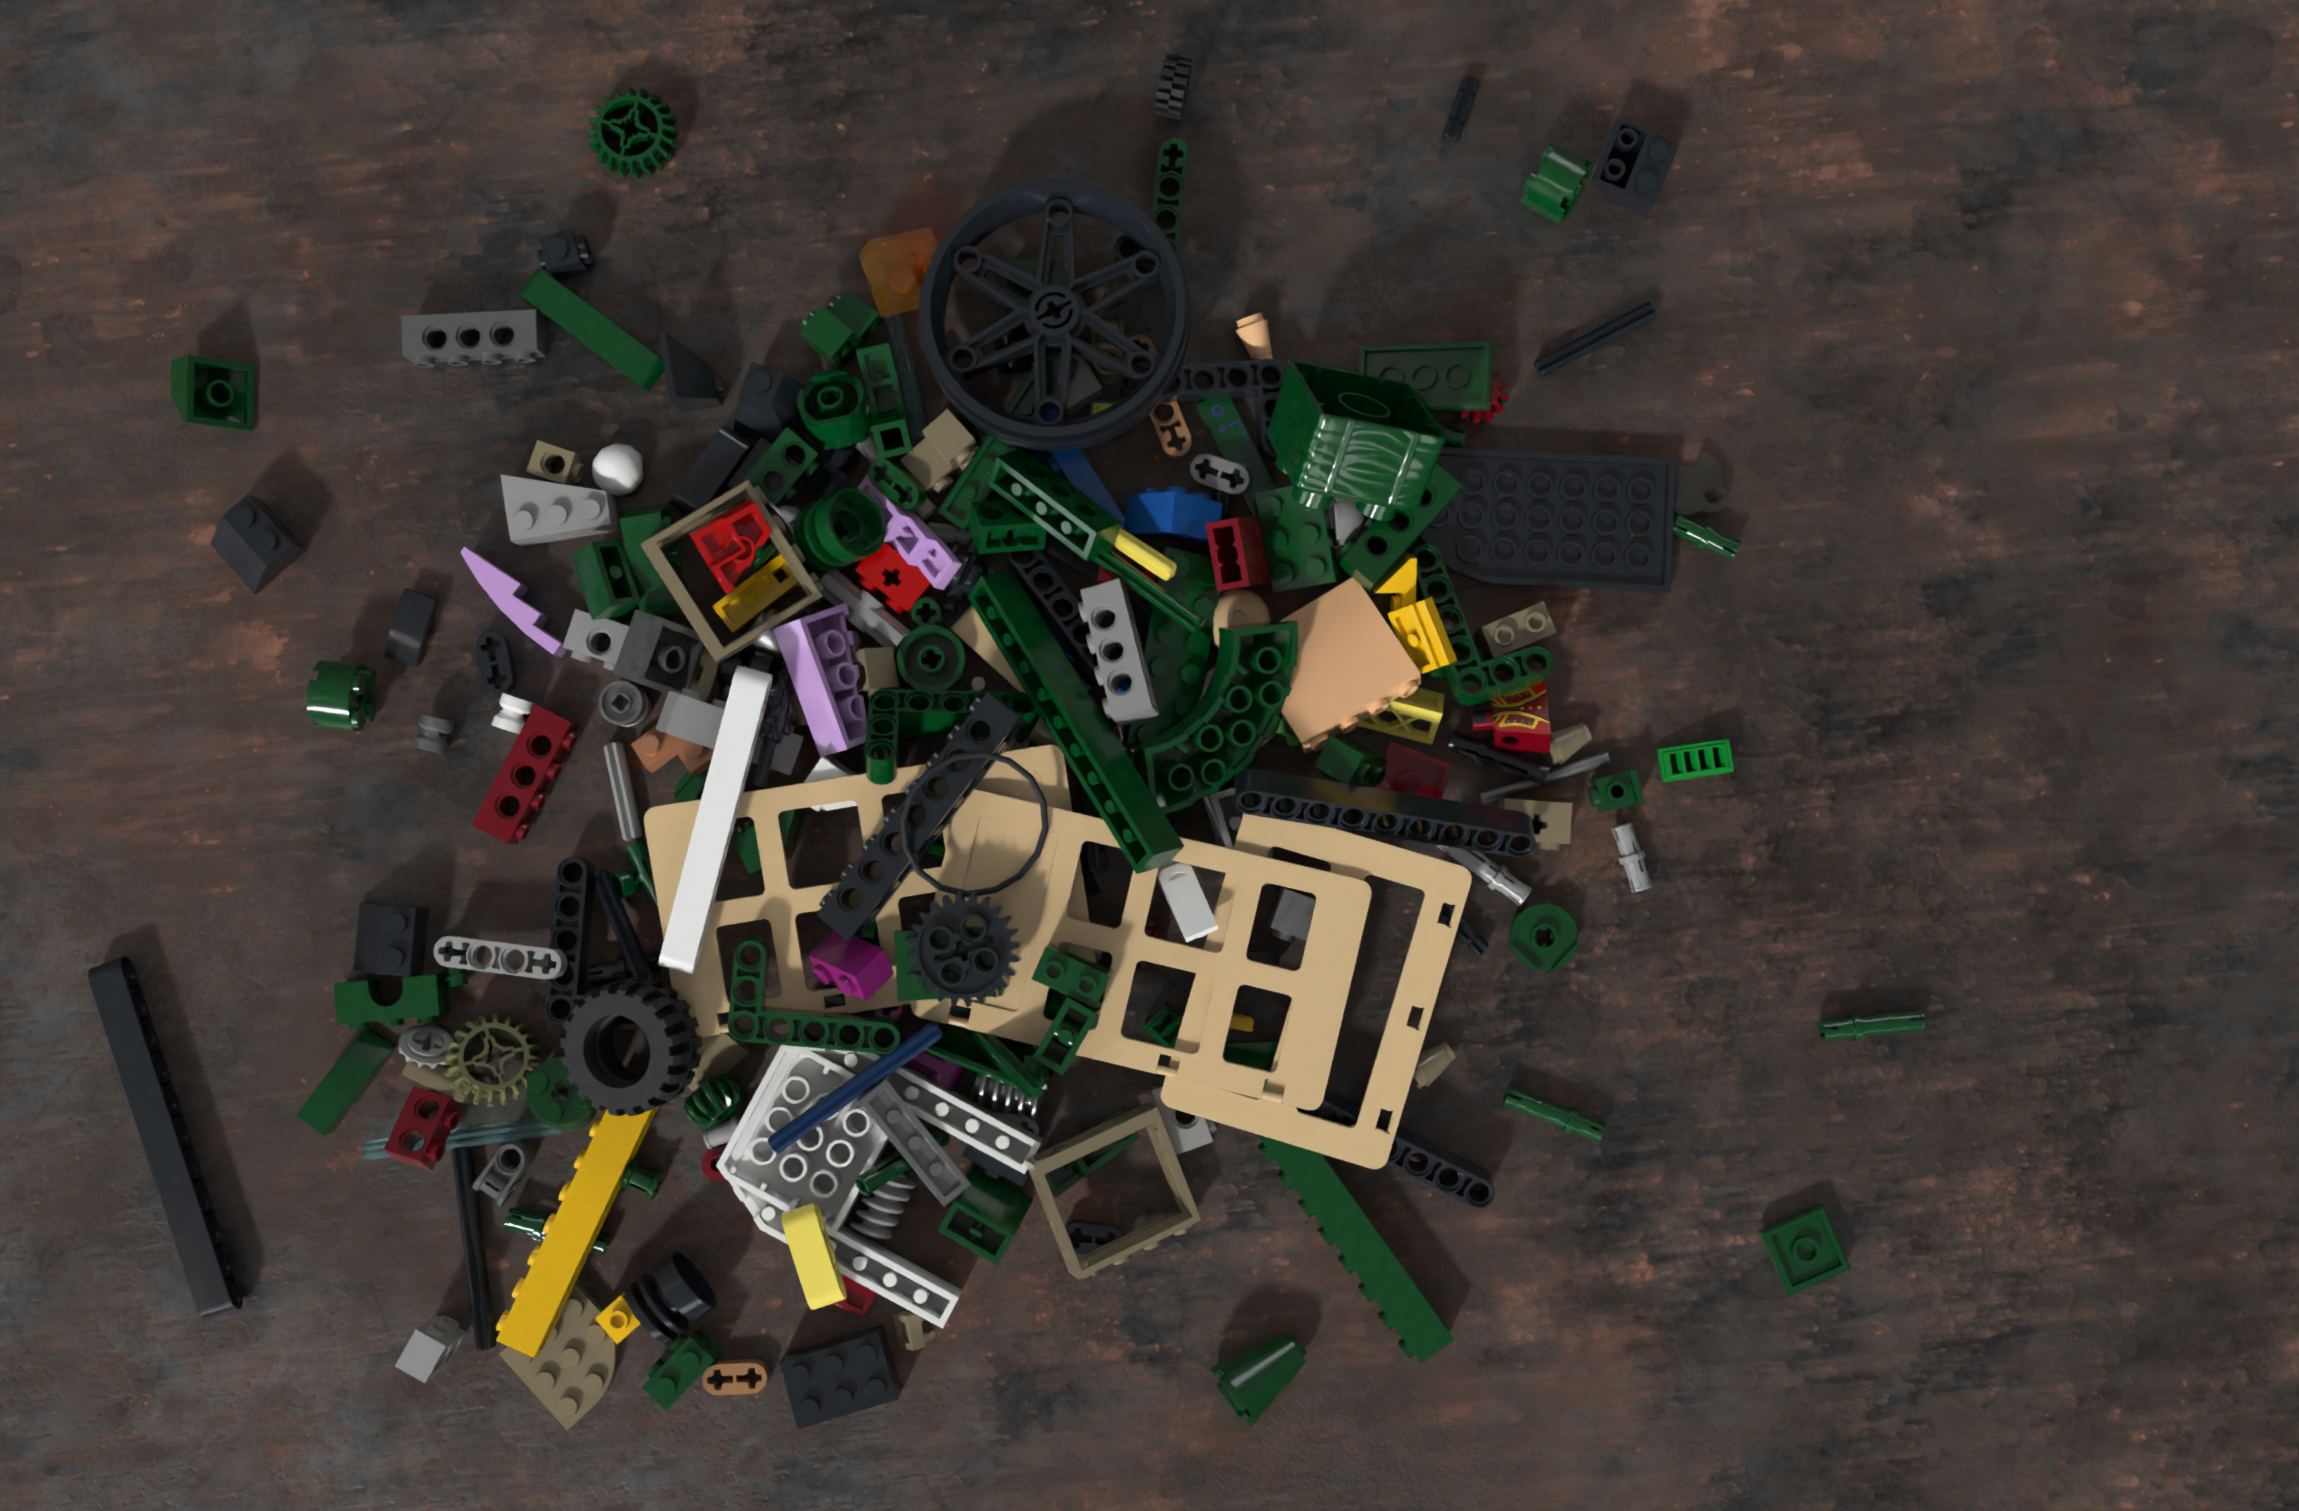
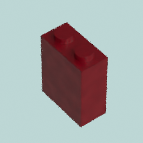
M1259 515L1237 517L1205 524L1217 592L1271 582Z

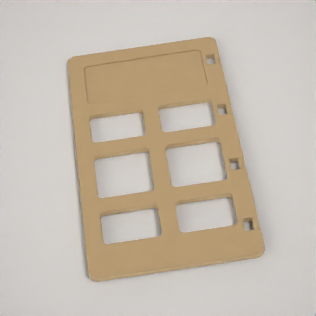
M1048 744L1004 751L1001 754L1013 759L1034 776L1046 799L1047 806L1072 811L1064 754L1058 746ZM969 759L955 761L956 768H964L968 764ZM999 761L994 763L975 788L1040 804L1028 779L1007 763ZM926 764L898 768L896 779L885 785L870 782L866 773L743 792L737 818L750 817L754 821L765 891L760 895L714 901L695 973L689 974L669 968L671 986L678 992L676 998L679 1001L685 999L691 1007L688 1010L691 1018L696 1016L699 1024L695 1028L697 1036L706 1037L729 1032L728 1024L720 1025L718 1015L719 1013L729 1012L730 1006L717 935L718 927L766 919L771 923L782 993L779 996L766 998L765 1006L849 1014L911 1004V1001H898L894 931L903 930L899 900L902 897L936 892L937 888L920 877L915 870H912L876 917L880 948L884 949L894 974L867 1001L854 995L848 996L837 987L811 990L806 984L796 916L800 913L820 910L822 907L819 904L822 898L830 890L833 889L835 891L841 882L798 889L790 885L779 815L782 811L854 801L858 806L863 843L865 844L873 834L878 835L885 826L883 823L885 818L882 804L883 797L888 794L905 792L915 779H919L927 770ZM940 779L934 785L937 797L943 796L947 791L945 779ZM701 799L654 806L644 816V826L663 939L665 938ZM952 819L943 830L945 850L950 833ZM1079 857L1067 913L1071 918L1090 922ZM880 862L874 863L870 870L871 877L875 881L883 874V866ZM942 866L924 868L922 870L939 881ZM856 889L850 894V905L861 903V893ZM1067 942L1059 945V947L1096 963L1095 951L1092 948ZM844 994L846 1005L826 1008L825 996ZM739 1016L737 1024L742 1030L754 1029V1021L750 1016ZM776 1018L772 1021V1026L787 1024L788 1022L785 1019Z
M974 789L952 819L938 882L942 885L970 891L995 887L1016 875L1035 852L1042 830L1040 804ZM1047 806L1049 829L1040 857L1022 879L997 893L977 896V903L980 904L986 897H990L989 908L991 909L1001 904L1003 907L999 916L1001 918L1009 915L1012 916V919L1007 924L1008 929H1019L1011 938L1012 941L1022 942V946L1013 949L1012 952L1020 956L1021 960L1010 963V966L1017 973L1015 976L1004 975L1009 982V986L1007 988L1003 987V995L995 998L986 997L984 1004H980L977 998L973 997L970 1007H966L964 999L960 998L957 1003L958 1006L971 1008L969 1020L950 1015L951 999H944L941 1002L938 999L911 1000V1009L920 1018L1039 1046L1054 1021L1047 1018L1044 1014L1050 987L1031 979L1045 947L1049 942L1056 946L1067 942L1105 951L1112 955L1110 970L1113 972L1106 985L1098 1024L1095 1028H1090L1075 1055L1174 1077L1179 1080L1258 1099H1266L1300 1109L1315 1110L1322 1104L1372 891L1369 884L1359 878L1178 836L1184 847L1172 859L1173 861L1232 874L1238 879L1226 935L1220 951L1214 952L1148 936L1145 933L1159 868L1136 874L1133 869L1119 927L1113 928L1071 918L1067 910L1083 843L1085 841H1092L1120 848L1103 818ZM1266 883L1309 892L1316 897L1301 966L1297 970L1248 959L1246 955L1261 888ZM937 889L934 901L943 907L942 896L948 894L952 902H955L956 895ZM971 917L967 920L966 927L983 926V923L978 918ZM1147 961L1210 976L1214 980L1201 1042L1196 1052L1191 1053L1132 1039L1122 1034V1025L1138 962ZM1242 985L1286 994L1292 998L1278 1064L1273 1071L1229 1062L1223 1058L1237 991ZM1160 1054L1180 1058L1178 1069L1158 1065ZM1265 1079L1285 1083L1283 1095L1263 1090Z

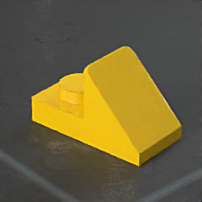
M1404 553L1372 589L1375 593H1396V596L1391 597V612L1416 603L1417 558L1411 553Z

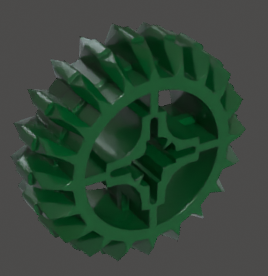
M628 87L625 96L622 95L620 90L615 89L614 95L616 98L612 101L609 97L603 96L606 106L604 108L594 106V111L598 117L589 118L588 122L593 129L587 131V136L590 140H593L589 147L593 153H597V161L600 164L606 163L605 168L610 173L617 170L618 175L624 179L630 172L631 176L638 180L640 171H644L647 177H651V168L654 166L658 170L663 171L664 167L660 161L662 159L672 161L673 158L668 149H678L677 142L672 139L679 136V130L673 126L677 123V119L674 114H669L671 110L669 105L665 102L661 103L660 97L655 93L649 97V93L643 88L636 95L635 90ZM628 113L626 117H624V118H622V119H618V118H620L622 115ZM646 113L657 119L658 133H653L650 128L646 127ZM638 129L639 132L636 136L633 134L632 138L628 137L631 131L634 133L633 130ZM610 133L614 134L617 139H620V147L622 148L620 154L615 153L610 148ZM649 147L645 152L638 154L643 148Z

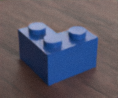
M1167 486L1165 492L1154 488H1142V492L1139 494H1127L1124 530L1137 538L1145 540L1174 539L1194 545L1209 544L1205 524L1221 521L1222 503L1209 500V495L1205 493L1193 492L1186 494V488Z

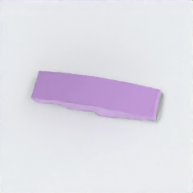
M867 474L858 489L869 494L882 511L886 526L884 542L891 543L907 564L917 566L934 588L944 590L962 563L912 510L898 508L869 481Z
M463 547L460 553L479 584L499 609L526 635L551 654L562 658L568 650L563 648L564 643L542 629L549 617L522 600L529 588L476 552Z

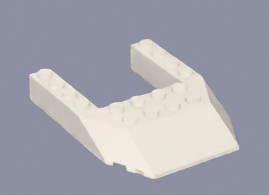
M781 1045L716 1165L723 1177L730 1182L739 1200L743 1201L759 1229L786 1244L788 1242L782 1226L781 1214L816 1202L822 1213L841 1274L943 1329L963 1290L844 1226L849 1213L861 1193L855 1183L856 1176L861 1175L876 1165L889 1141L888 1137L858 1102V1098L781 1153H775L767 1141L772 1134L883 1055ZM905 1065L886 1077L887 1081L916 1116L1021 1173H1026L1028 1168L1024 1159L1036 1154L1043 1138L1001 1117L972 1100L970 1101L969 1098L958 1092L949 1091L933 1083L926 1075Z

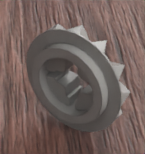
M416 1025L406 1029L401 1034L399 1053L405 1055L406 1062H417L419 1068L425 1064L434 1069L438 1064L447 1065L444 1063L445 1055L453 1054L447 1050V1045L449 1042H453L454 1039L441 1028L431 1025ZM427 1042H429V1047H431L429 1051L422 1050L424 1045L426 1046Z

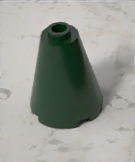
M1283 1335L1209 1369V1373L1212 1378L1218 1374L1221 1383L1217 1385V1388L1239 1418L1244 1415L1248 1417L1245 1425L1250 1428L1256 1424L1305 1365L1306 1362L1303 1356L1307 1352L1295 1336L1290 1339L1287 1335Z

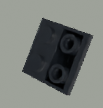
M1616 119L1591 182L1614 204L1646 216L1656 203L1679 143Z

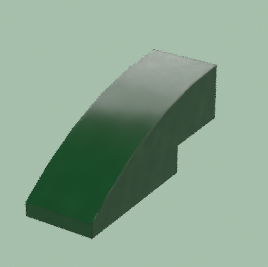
M366 1028L323 1078L296 1117L322 1135L333 1133L352 1105L360 1101L397 1046L371 1028Z
M1120 1109L1095 1126H1098L1124 1113ZM1134 1132L1046 1173L1045 1177L1053 1197H1058L1079 1180L1093 1173L1139 1139L1138 1133Z

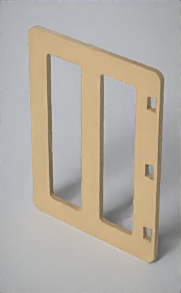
M1244 813L1233 847L1235 850L1267 857L1270 848L1280 847L1327 861L1331 866L1330 872L1362 880L1368 875H1374L1421 889L1424 892V899L1360 1112L1353 1126L1343 1125L1300 1112L1296 1107L1278 1102L1258 1099L1165 1076L1161 1090L1162 1102L1167 1107L1370 1169H1379L1387 1163L1470 889L1472 882L1471 874L1464 866L1340 829ZM1225 874L1213 915L1219 929L1208 933L1203 949L1218 952L1223 947L1238 883L1235 875ZM1443 903L1455 905L1449 926L1438 922ZM1197 973L1195 975L1174 1049L1191 1053L1199 1049L1214 986V980L1210 976ZM1292 999L1270 1071L1275 1070L1278 1064ZM1412 1006L1424 1008L1418 1029L1407 1025ZM1171 1056L1168 1067L1178 1069L1180 1058ZM1267 1080L1265 1090L1283 1095L1285 1083ZM1381 1109L1393 1111L1387 1131L1376 1127Z

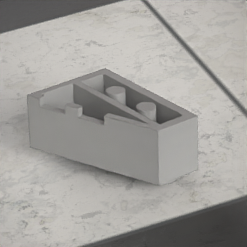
M500 474L510 541L521 547L620 531L616 499L607 491Z

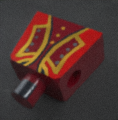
M1545 680L1539 685L1490 700V710L1471 711L1472 731L1492 730L1495 748L1550 752L1551 728Z

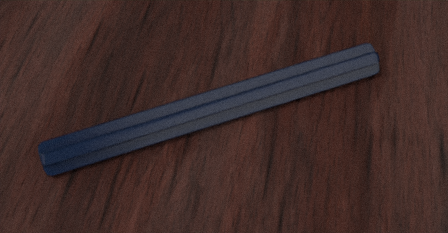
M931 1021L900 1043L893 1052L883 1055L772 1134L767 1140L775 1153H781L937 1042L943 1036L939 1025Z

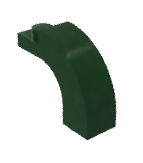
M889 340L856 348L872 418L871 427L879 458L883 459L913 452L908 414Z

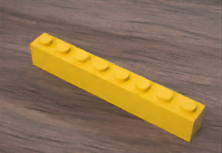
M659 1107L635 1116H628L627 1114L614 1116L610 1115L607 1109L603 1118L598 1117L595 1120L589 1136L593 1137L587 1150H581L575 1161L574 1168L578 1170L572 1182L567 1181L560 1192L558 1200L562 1201L558 1212L557 1214L551 1213L545 1223L543 1232L546 1233V1237L541 1246L536 1245L527 1262L531 1268L526 1278H520L513 1290L512 1297L515 1298L512 1308L510 1312L505 1310L498 1321L496 1330L500 1331L496 1341L533 1358L542 1354L621 1188L620 1184L630 1162L635 1158Z

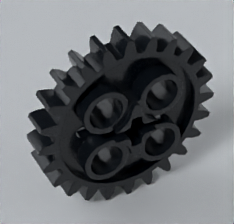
M962 892L956 894L955 902H952L948 894L942 896L943 907L935 901L931 902L930 908L933 913L921 911L919 915L924 923H913L911 926L918 932V936L909 937L907 941L916 945V949L907 952L906 956L916 958L917 962L909 967L911 971H921L922 974L918 977L916 983H922L927 980L930 984L925 993L929 994L937 989L939 991V1002L949 995L951 996L952 1006L955 1007L960 998H963L966 1007H970L973 997L976 996L980 1004H984L986 1002L985 992H988L994 998L997 997L999 993L996 984L1007 988L1009 982L1004 975L1015 976L1017 973L1010 966V963L1021 960L1020 956L1012 952L1013 949L1022 946V942L1012 941L1011 936L1016 934L1019 929H1008L1007 924L1012 919V916L1009 915L1003 918L999 916L1003 907L1001 904L994 909L989 908L990 897H986L980 904L977 903L978 897L976 892L970 895L968 901H965ZM969 918H978L983 923L984 929L980 936H974L968 932L966 923ZM937 929L948 932L950 936L948 947H939L934 942L933 936ZM990 936L994 939L993 943L970 951L968 958H966L964 953L940 962L935 960V956L958 948L961 945L960 940H962L964 945H969ZM981 951H989L994 955L996 962L992 969L983 968L979 964L978 956ZM948 963H956L961 967L962 977L960 980L954 981L947 977L945 969Z

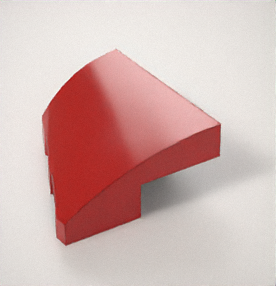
M747 500L689 533L724 592L729 594L734 590L735 586L733 585L745 567L748 568L754 560V554L759 546L764 545L772 532L756 503Z

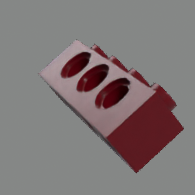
M535 704L472 826L507 844H518L519 840L523 841L532 827V823L529 821L534 811H539L547 799L548 794L545 790L551 780L554 781L563 768V763L560 762L566 750L570 751L574 747L578 739L579 733L576 731L579 724L544 706ZM548 737L551 741V749L547 754L542 755L539 752L538 745L543 738ZM532 767L536 775L535 780L532 784L526 785L523 781V773L527 768ZM515 797L519 801L520 808L512 816L507 810V804L511 798Z

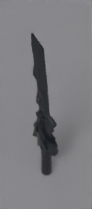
M817 604L801 613L798 619L814 614ZM785 661L778 685L770 689V699L767 704L771 711L767 719L762 721L757 738L762 739L763 744H761V753L759 754L752 785L760 789H765L767 786V777H769V768L771 767L775 745L781 743L783 735H790V716L794 714L791 695L795 691L791 686L792 679Z

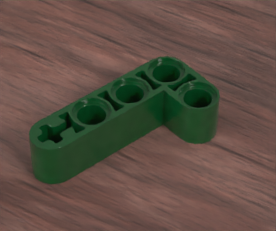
M1173 138L1164 141L1158 151L1151 218L1156 224L1162 218H1170L1174 221L1175 225L1173 228L1161 230L1166 234L1178 255L1188 168V148L1184 142ZM1171 154L1177 155L1175 172L1169 171ZM1171 185L1176 187L1179 192L1172 197H1168L1162 194L1161 189ZM1126 234L1116 240L1114 246L1115 262L1126 259L1120 254L1126 247H1133L1138 252L1142 251ZM1145 263L1140 265L1137 270L1143 274H1148L1155 267Z

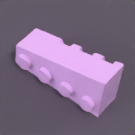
M847 603L773 628L820 757L844 751L866 742L867 716L864 698L858 694L856 685L857 679L860 678L858 665H853L850 646L854 645L852 631H847L845 616L849 615Z

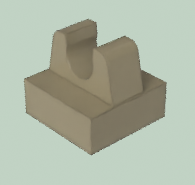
M910 1311L893 1314L899 1348L915 1351L926 1347L925 1343L935 1337V1331L928 1330L923 1332L921 1324L926 1319Z

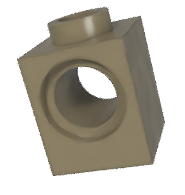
M537 440L526 472L543 481L575 486V483H579L583 477L585 466L582 463L584 459L575 452ZM558 459H564V469L558 474H553V463Z
M893 647L864 648L851 653L853 665H858L860 678L857 679L856 683L859 695L866 694L867 700H869L871 694L877 690L899 687Z

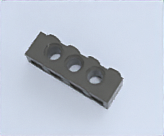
M536 309L401 316L402 356L417 367H434L435 362H448L449 365L465 366L469 364V360H481L484 364H500L502 359L515 358L516 362L530 363L536 361L535 357H546L545 317ZM513 331V340L509 344L502 345L503 335ZM475 333H480L479 342L474 346H469V338ZM441 335H446V343L440 348H435L436 339Z

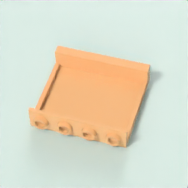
M1350 578L1279 621H1298L1297 664L1293 667L1289 687H1292L1289 696L1285 698L1281 713L1300 741L1304 753L1324 748L1330 736H1335L1340 732L1345 734L1354 730L1360 724V720L1370 714L1376 716L1388 708L1391 701L1398 697L1406 698L1412 695L1418 689V685L1421 684L1420 671L1364 588L1354 578Z

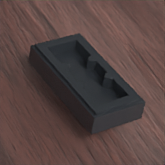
M967 1144L962 1154L963 1157L983 1166L981 1170L983 1173L998 1180L1003 1176L1024 1186L1029 1176L1028 1169L1023 1174L970 1144Z

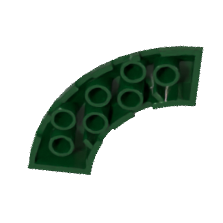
M1298 621L1248 623L1220 627L1216 667L1210 684L1199 703L1180 723L1170 730L1146 741L1132 744L1134 765L1164 814L1191 806L1193 802L1204 796L1217 792L1221 785L1230 780L1234 775H1237L1241 770H1244L1255 758L1253 755L1258 751L1265 739H1269L1280 719L1279 714L1285 698L1289 696L1292 689L1289 686L1293 667L1297 664ZM1261 736H1263L1262 742L1258 745L1255 751H1252L1257 742L1259 741V739L1261 738Z

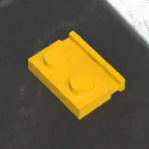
M1432 597L1388 613L1397 639L1420 671V674L1457 661Z

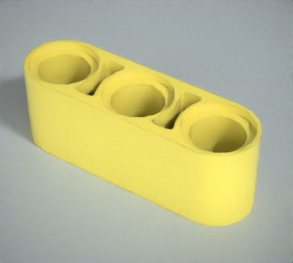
M814 1202L782 1213V1226L810 1309L815 1310L845 1300L847 1298L845 1284L818 1204Z

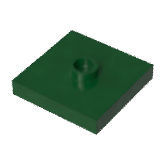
M1822 1204L1815 1205L1758 1230L1784 1292L1788 1296L1851 1269Z

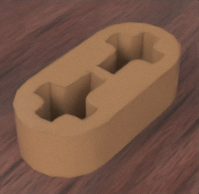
M757 1359L717 1361L706 1369L702 1382L706 1391L712 1395L754 1394L760 1392L769 1381L770 1372L768 1366L763 1361ZM751 1368H755V1373L761 1374L762 1378L758 1379L756 1385H753L751 1379H740L739 1375H747ZM717 1370H721L722 1376H733V1379H727L722 1383V1386H718L716 1380H711V1376Z

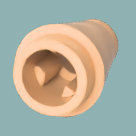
M1262 313L1236 321L1238 326L1236 332L1251 359H1273L1268 321L1263 319Z

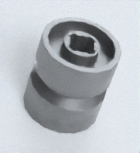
M615 681L608 684L599 696L598 706L602 716L607 721L623 727L635 728L643 725L649 719L653 710L650 694L644 688L627 681Z

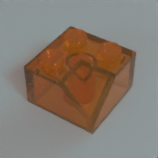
M931 226L869 239L860 252L859 258L881 317L919 309L920 292L925 272L938 247Z

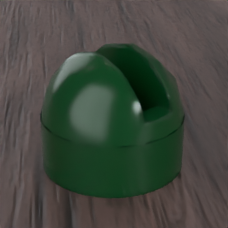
M622 870L613 874V881L621 899L630 897L640 890L641 883L638 880L634 881L636 876H638L637 872Z

